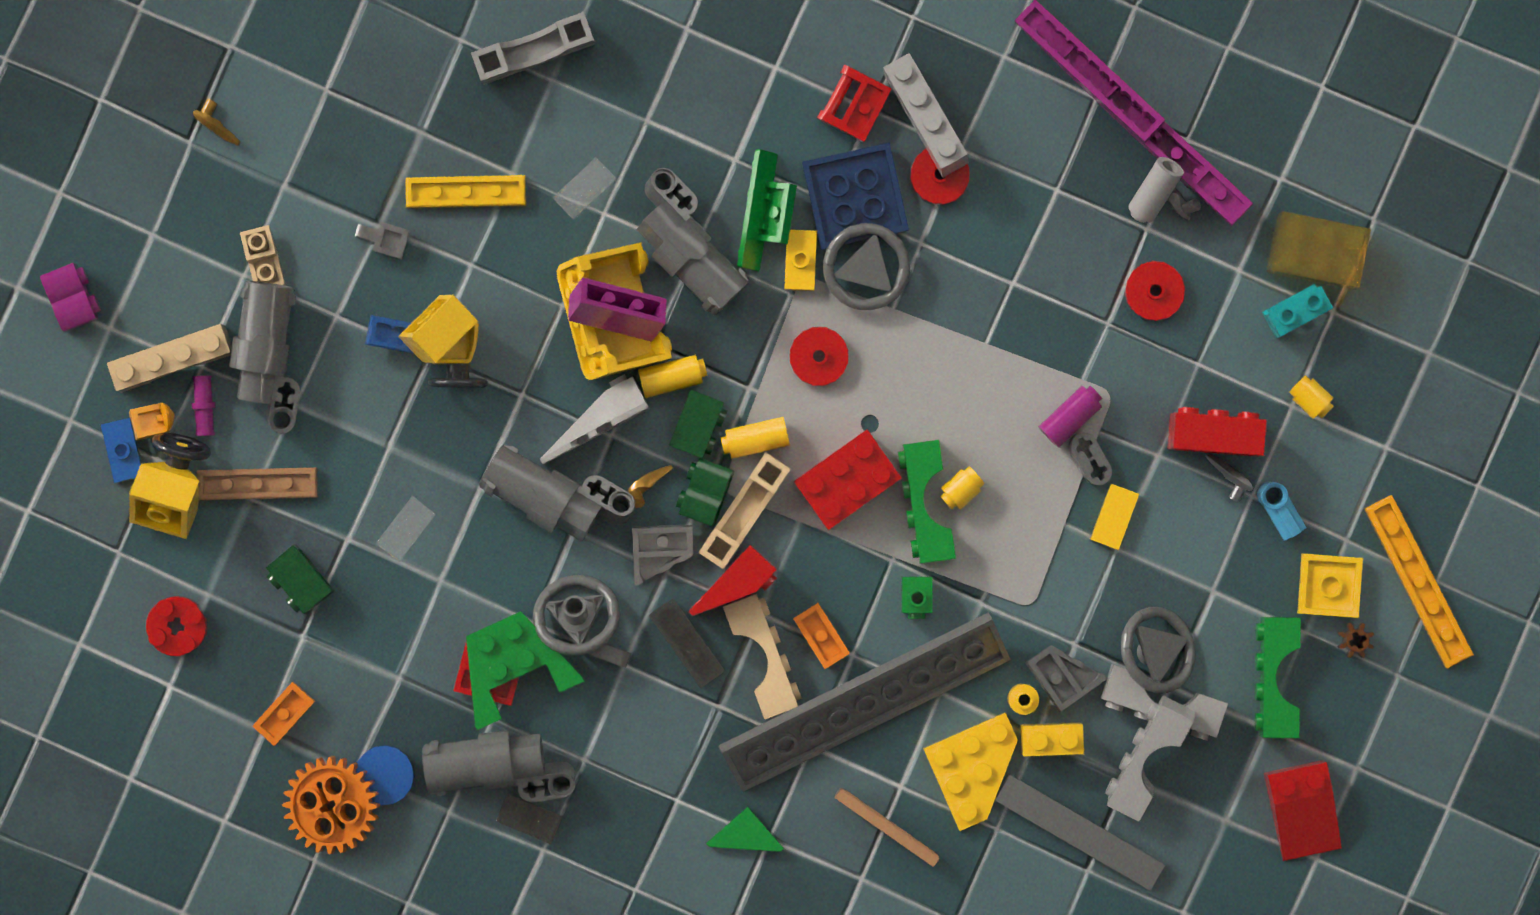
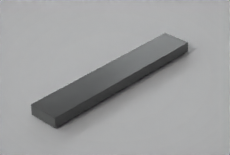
M1010 774L995 798V801L1149 891H1151L1165 867V864Z

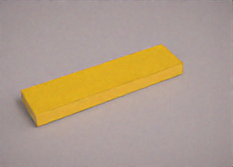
M525 175L405 178L406 208L526 206Z

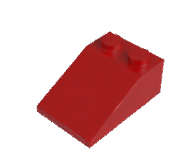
M750 545L688 612L692 615L699 614L755 593L760 587L766 591L777 579L773 574L777 569Z
M1320 760L1264 773L1283 861L1342 848L1334 793L1327 762Z

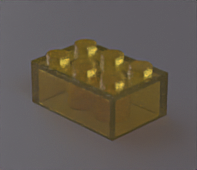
M1282 211L1277 217L1267 272L1352 290L1360 288L1371 229Z

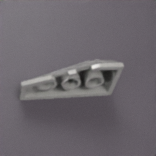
M624 374L609 382L611 388L607 389L540 458L542 464H546L648 411L650 408L633 376L627 379Z

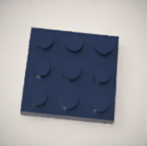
M890 142L802 162L821 250L827 249L830 242L841 231L861 223L881 225L895 234L909 231ZM866 234L850 238L843 245L868 240L872 235Z

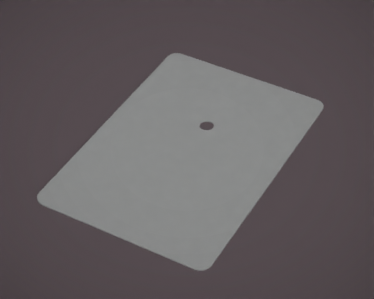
M815 279L814 291H795L745 424L748 425L784 417L790 446L732 459L729 469L734 470L735 473L728 493L736 498L767 452L790 467L791 470L764 509L1019 605H1029L1039 595L1083 477L1069 450L1071 437L1061 447L1057 448L1038 426L1081 385L1086 389L1091 386L1102 397V400L1099 401L1102 408L1072 436L1080 432L1089 433L1097 440L1110 405V396L1106 389L891 307L885 306L875 310H858L848 307L831 293L826 283ZM848 292L851 296L855 298L867 299L859 295L853 294L851 292ZM812 327H826L836 331L844 339L848 348V364L844 373L835 382L825 386H812L801 381L794 374L790 364V348L794 339L802 331ZM816 351L813 354V358L815 361L821 362L824 360L825 354L822 351ZM867 415H873L878 419L879 426L875 432L870 434L902 479L827 530L793 481L864 432L861 427L862 419ZM1079 438V445L1076 447L1077 452L1083 451L1087 458L1091 455L1087 450L1090 441H1083ZM939 440L943 470L936 473L928 481L924 490L923 500L925 509L931 519L941 526L952 529L956 559L920 564L918 558L912 557L910 541L916 540L914 528H908L906 511L911 510L910 498L904 499L902 481H907L906 469H900L898 451H903L902 445ZM970 466L985 484L980 488L981 492L961 510L957 506L951 509L940 497L944 493L941 487L961 469L965 470Z

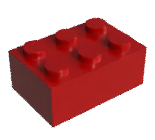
M1181 407L1178 408V412L1170 414L1167 449L1253 457L1264 456L1267 420L1259 419V413L1241 412L1238 413L1237 417H1230L1227 410L1211 409L1205 415L1199 414V408Z
M867 429L793 482L826 529L829 530L902 479V477Z

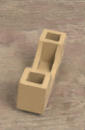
M218 324L107 362V366L116 391L125 392L151 383L168 374L230 356L232 344L226 326Z
M766 452L699 553L724 569L791 468Z
M757 594L723 606L733 635H742L754 639L766 653L768 660L767 674L763 682L754 690L764 719L797 707V700L802 698L796 682L790 684L786 672L791 671L786 654L779 655L776 644L781 643L777 630L775 626L769 628L765 616L770 615L765 598L758 599Z

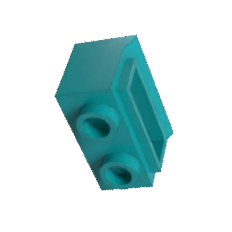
M1313 284L1262 313L1274 336L1278 338L1333 309V306L1322 286L1317 287Z

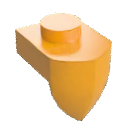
M157 403L130 409L129 411L136 440L154 437L160 433H168L175 419L174 412L165 403Z

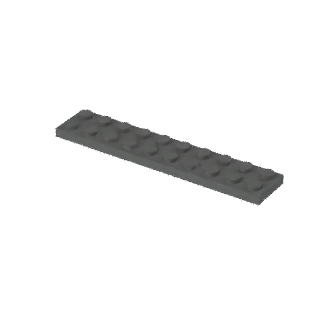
M988 612L718 746L739 787L744 792L1011 659Z

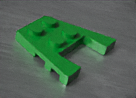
M522 611L466 636L475 727L477 730L502 719L491 695V689L545 664L548 666L559 693L584 682L583 677L561 653L553 651L541 641L534 624Z

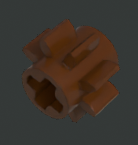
M1347 623L1348 631L1337 633L1340 637H1343V643L1337 647L1340 649L1347 648L1348 658H1351L1354 652H1358L1361 658H1365L1364 650L1366 648L1374 649V646L1369 643V638L1374 635V632H1364V623H1360L1357 629H1354L1351 623ZM1353 633L1362 636V640L1359 641L1360 647L1350 645L1349 641L1353 639Z

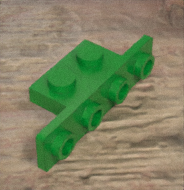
M762 149L755 150L752 162V174L747 193L748 199L737 263L738 267L752 271L760 270L764 242L788 245L797 185L774 182L778 155Z

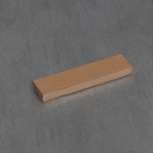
M316 467L197 470L199 500L318 497V473Z
M843 787L835 794V799L934 867L940 859L936 852Z

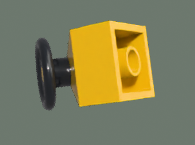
M439 295L398 337L422 362L446 363V378H430L428 380L429 386L450 388L487 387L488 381L486 379L469 378V362L473 358L478 339V320L454 295Z
M176 433L156 434L152 438V444L157 450L167 455L165 462L141 464L129 493V522L187 539L198 511L199 480L188 469L190 461L206 460L210 457L211 450L205 443L189 436Z

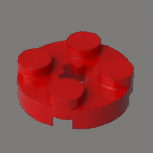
M173 596L160 600L150 610L146 620L148 640L151 645L163 654L169 656L188 654L200 646L205 639L207 633L206 617L199 608V605L189 598ZM176 618H180V624L185 625L184 631H178L177 635L172 633V628L169 627V622H174Z

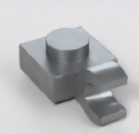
M384 222L380 223L379 230L358 224L355 236L375 242L373 247L375 252L402 259L410 230Z

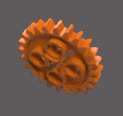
M335 756L328 757L326 764L321 757L316 759V766L312 762H308L305 764L306 771L302 769L296 771L299 780L290 779L288 781L294 789L284 791V794L291 798L290 801L282 804L283 807L290 808L291 811L284 816V819H293L294 823L288 829L299 830L295 838L296 840L304 837L307 838L306 848L316 843L317 853L322 852L325 846L330 855L335 852L336 846L339 852L343 853L347 851V844L353 849L358 846L356 839L362 842L367 839L363 831L371 832L375 829L369 821L379 819V816L372 813V809L380 807L379 803L372 802V798L377 796L379 792L370 791L369 789L373 785L374 780L364 781V777L367 774L366 770L359 773L356 772L358 763L355 762L347 767V758L340 759L338 764H336ZM333 777L338 778L342 782L341 792L333 790L331 786ZM318 782L322 783V789L318 787ZM308 792L314 793L317 798L315 807L310 806L306 801ZM334 800L336 806L329 810L327 805L330 801ZM348 803L356 807L357 815L355 819L350 818L346 814ZM322 818H326L331 822L330 833H326L321 829L320 823ZM340 821L345 824L344 829L341 828Z

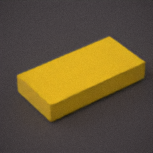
M1110 484L1090 540L1119 550L1139 494Z

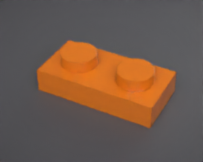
M819 603L793 618L824 669L850 654Z
M293 681L252 727L273 746H276L316 701Z

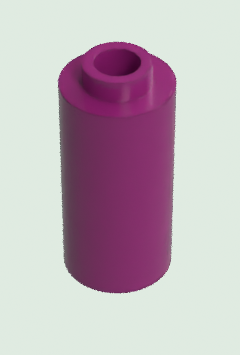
M1081 385L1038 427L1059 448L1102 408L1099 403L1102 397L1093 387L1089 386L1086 389Z

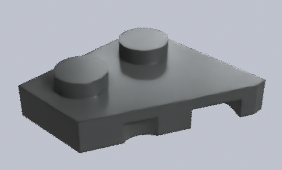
M692 524L632 527L634 585H640L654 575L661 574L670 569L671 566L693 556Z
M1052 645L1025 662L1059 712H1062L1107 680L1104 674L1085 666L1081 661L1069 657Z

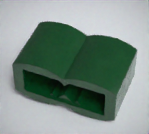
M699 458L697 463L692 462L686 479L691 480L687 491H681L676 503V507L680 508L679 514L715 527L735 471Z

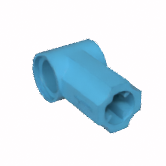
M1267 481L1259 486L1257 491L1258 501L1264 506L1283 541L1296 536L1306 529L1304 522L1288 496L1287 489L1282 484ZM1272 487H1276L1279 491V498L1275 503H1269L1266 500V492Z

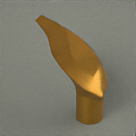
M207 98L201 111H193L196 120L222 139L235 145H240L241 142L219 120L211 117L217 106L216 102Z
M672 465L643 475L629 487L627 492L633 496L635 508L644 506L645 500L642 494L665 474L674 469Z

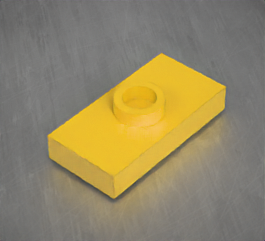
M790 230L788 245L786 244L784 290L814 291L817 231Z

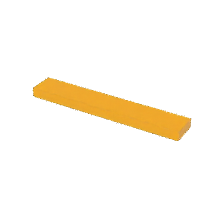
M1390 495L1364 508L1445 668H1449L1473 656L1474 654L1393 496Z

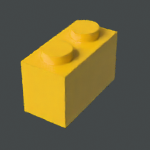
M1080 722L1020 724L1021 753L1023 756L1084 754L1083 724Z

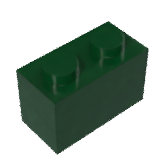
M690 390L669 446L702 459L705 453L711 455L717 438L712 437L716 426L722 427L728 412L723 409L724 402Z
M292 545L266 567L270 573L267 575L268 580L277 590L281 587L289 596L286 598L287 603L296 613L301 610L303 614H307L335 591L298 545Z

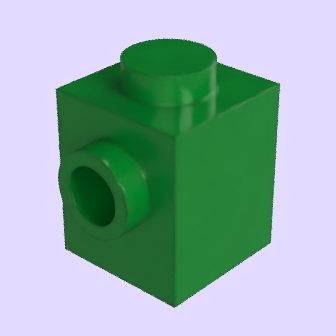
M901 576V612L908 613V619H926V613H932L933 577Z

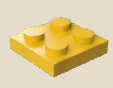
M1302 554L1297 613L1359 618L1363 558Z

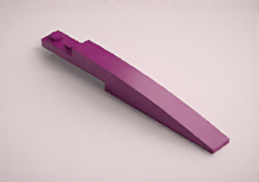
M1034 0L1014 20L1039 47L1156 159L1166 157L1179 164L1184 172L1180 181L1187 188L1190 187L1229 225L1233 226L1253 205L1243 193L1174 131L1158 112L1038 1Z

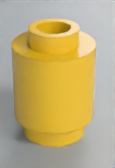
M1306 375L1289 391L1294 397L1292 400L1312 419L1317 415L1322 419L1334 407L1330 403L1334 397L1314 378L1310 380Z
M969 466L965 470L961 469L941 487L944 493L940 497L951 509L957 506L961 510L981 492L980 488L985 483Z
M1017 684L1010 689L1007 700L1013 711L1021 715H1027L1034 712L1038 707L1039 695L1030 685ZM1027 694L1030 701L1027 705L1019 703L1020 695Z

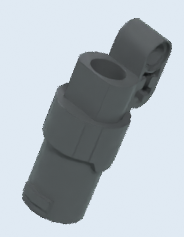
M659 168L653 172L644 188L646 196L656 208L642 221L636 230L656 249L651 257L671 277L676 275L703 303L701 307L706 312L716 315L746 287L749 279L742 268L737 270L710 242L713 239L711 235L691 216L698 206L695 194L670 169ZM655 181H662L666 185L667 190L659 189L655 185ZM671 193H673V197L669 199L668 197ZM681 204H683V205L685 206V207L682 208V209H680V208L678 207V206L681 205Z
M246 281L240 292V297L243 298L239 333L238 336L233 337L229 367L240 370L237 398L244 401L267 403V421L273 431L284 434L291 431L295 425L300 388L296 380L286 375L290 344L286 343L291 305L296 303L295 289L290 286L273 283ZM284 382H288L289 386L293 388V392H288L286 395L287 404L292 403L291 407L283 404L275 405V401L282 403V393L277 389L278 387H283ZM279 411L287 412L289 414L288 423L284 426H276L273 423L274 415Z
M506 444L499 448L479 483L480 488L484 490L486 495L492 497L494 494L527 514L526 519L551 534L558 527L580 541L585 539L598 515L610 523L622 525L630 519L635 506V500L629 492L601 476L592 475L587 477L583 485H580L555 469L552 473L520 455L518 448ZM593 489L599 491L595 496L589 494ZM609 496V500L606 505L603 502L605 501L606 497ZM621 503L626 507L627 511L617 512L613 508V504Z
M504 730L481 733L478 739L441 744L439 740H434L429 744H425L422 748L424 776L428 793L431 795L445 796L447 791L485 786L486 791L518 786L519 795L523 800L537 802L568 797L575 789V770L571 764L567 762L545 763L541 734L511 737L510 731ZM564 776L569 780L565 783H558L554 779ZM545 779H548V785H545ZM530 781H533L535 786H531Z

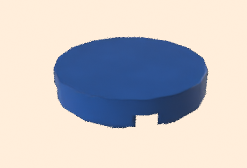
M389 745L376 746L365 752L357 762L356 772L359 773L366 770L367 774L364 777V781L374 780L373 785L369 789L370 791L379 792L377 796L372 798V802L379 803L380 805L394 804L403 799L412 788L415 777L413 764L408 756L399 748Z

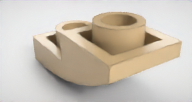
M267 225L240 232L253 281L286 286L270 226Z

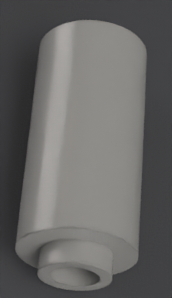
M1159 157L1128 205L1131 215L1135 220L1142 223L1155 220L1184 174L1179 164L1166 157Z

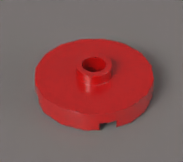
M924 149L916 156L911 167L910 180L914 191L923 200L932 204L945 205L956 201L965 192L969 183L970 169L968 164L946 175L944 179L939 180L935 177V171L938 168L927 149Z
M1151 261L1143 263L1132 271L1126 281L1125 297L1127 304L1135 314L1145 320L1158 321L1170 317L1179 309L1184 300L1185 286L1183 279L1174 267L1165 262ZM1151 286H1159L1161 292L1158 296H1153L1150 293Z
M812 327L802 331L794 339L790 348V364L794 374L801 381L812 386H825L835 382L844 373L848 364V348L844 339L836 331L826 327ZM816 351H822L825 354V358L823 361L817 362L814 360L813 354Z

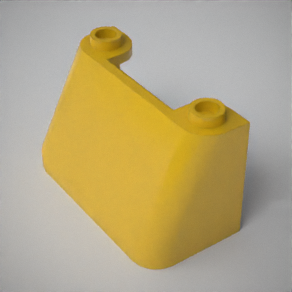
M642 243L578 256L560 264L557 269V279L567 317L569 295L582 277L644 293L639 275L645 272L649 260L646 251L642 247ZM569 321L580 366L588 380L602 378L672 358L670 339L662 332H659L651 342Z

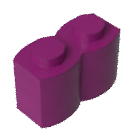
M71 263L40 276L62 332H68L99 319L97 312L101 311L96 296L94 294L89 296L85 286L89 283V279L83 266L78 268L76 263Z

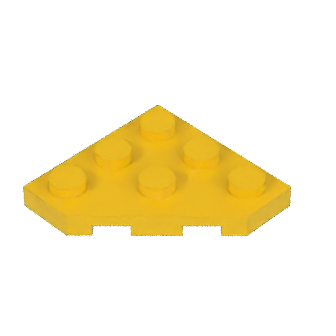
M1005 712L923 748L959 831L987 820L1017 744V737Z

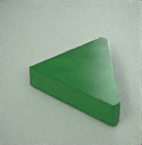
M748 806L706 842L709 847L777 852H781L784 849Z

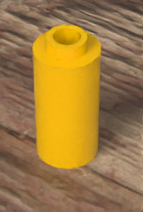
M696 354L638 369L645 398L702 384V377L708 376L704 360H697Z
M784 417L725 430L726 436L721 437L724 455L730 453L732 459L790 446Z

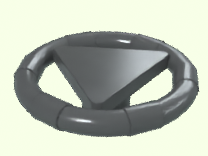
M872 223L853 225L837 234L826 249L823 260L824 279L831 293L846 306L858 310L879 309L892 303L905 289L910 275L909 254L903 241L888 228ZM871 234L872 236L834 273V265L840 247L850 238ZM877 236L883 238L895 250L898 256L899 269L892 288ZM836 278L888 292L870 299L855 298L838 284Z
M570 575L555 580L541 592L533 610V623L541 641L553 651L564 655H584L598 650L608 643L614 635L620 619L619 602L613 591L601 580L588 575ZM571 586H583L600 593V595L586 597L573 595L565 600L548 602L564 588ZM605 599L609 617L607 625L601 633L589 642L584 643ZM545 607H547V610L575 644L555 639L548 632L545 623Z
M1147 607L1139 610L1126 623L1121 637L1120 649L1124 665L1130 677L1144 689L1155 693H1169L1179 689L1189 679L1195 666V644L1186 623L1176 613L1162 607ZM1152 618H1161L1166 620L1180 636L1139 626V624ZM1134 632L1139 641L1137 647L1138 659L1148 666L1152 680L1135 663L1132 653ZM1184 646L1183 666L1178 675L1167 681L1158 682L1162 680Z

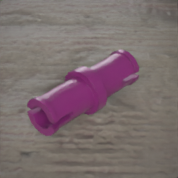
M212 375L192 376L194 403H191L192 409H195V436L215 435L213 408H216V402H212Z

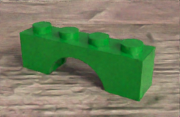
M939 440L902 445L903 451H898L900 469H906L907 481H902L904 499L910 498L911 510L906 511L908 528H914L916 540L910 541L912 557L918 558L920 564L956 559L952 529L941 526L933 521L925 509L923 500L924 490L928 481L936 473L943 470Z
M1261 617V623H1256V641H1261V653H1256L1255 669L1260 671V683L1255 684V700L1260 701V713H1255L1254 724L1255 731H1260V737L1299 738L1300 708L1290 704L1282 697L1276 683V673L1282 659L1290 652L1300 648L1301 618Z

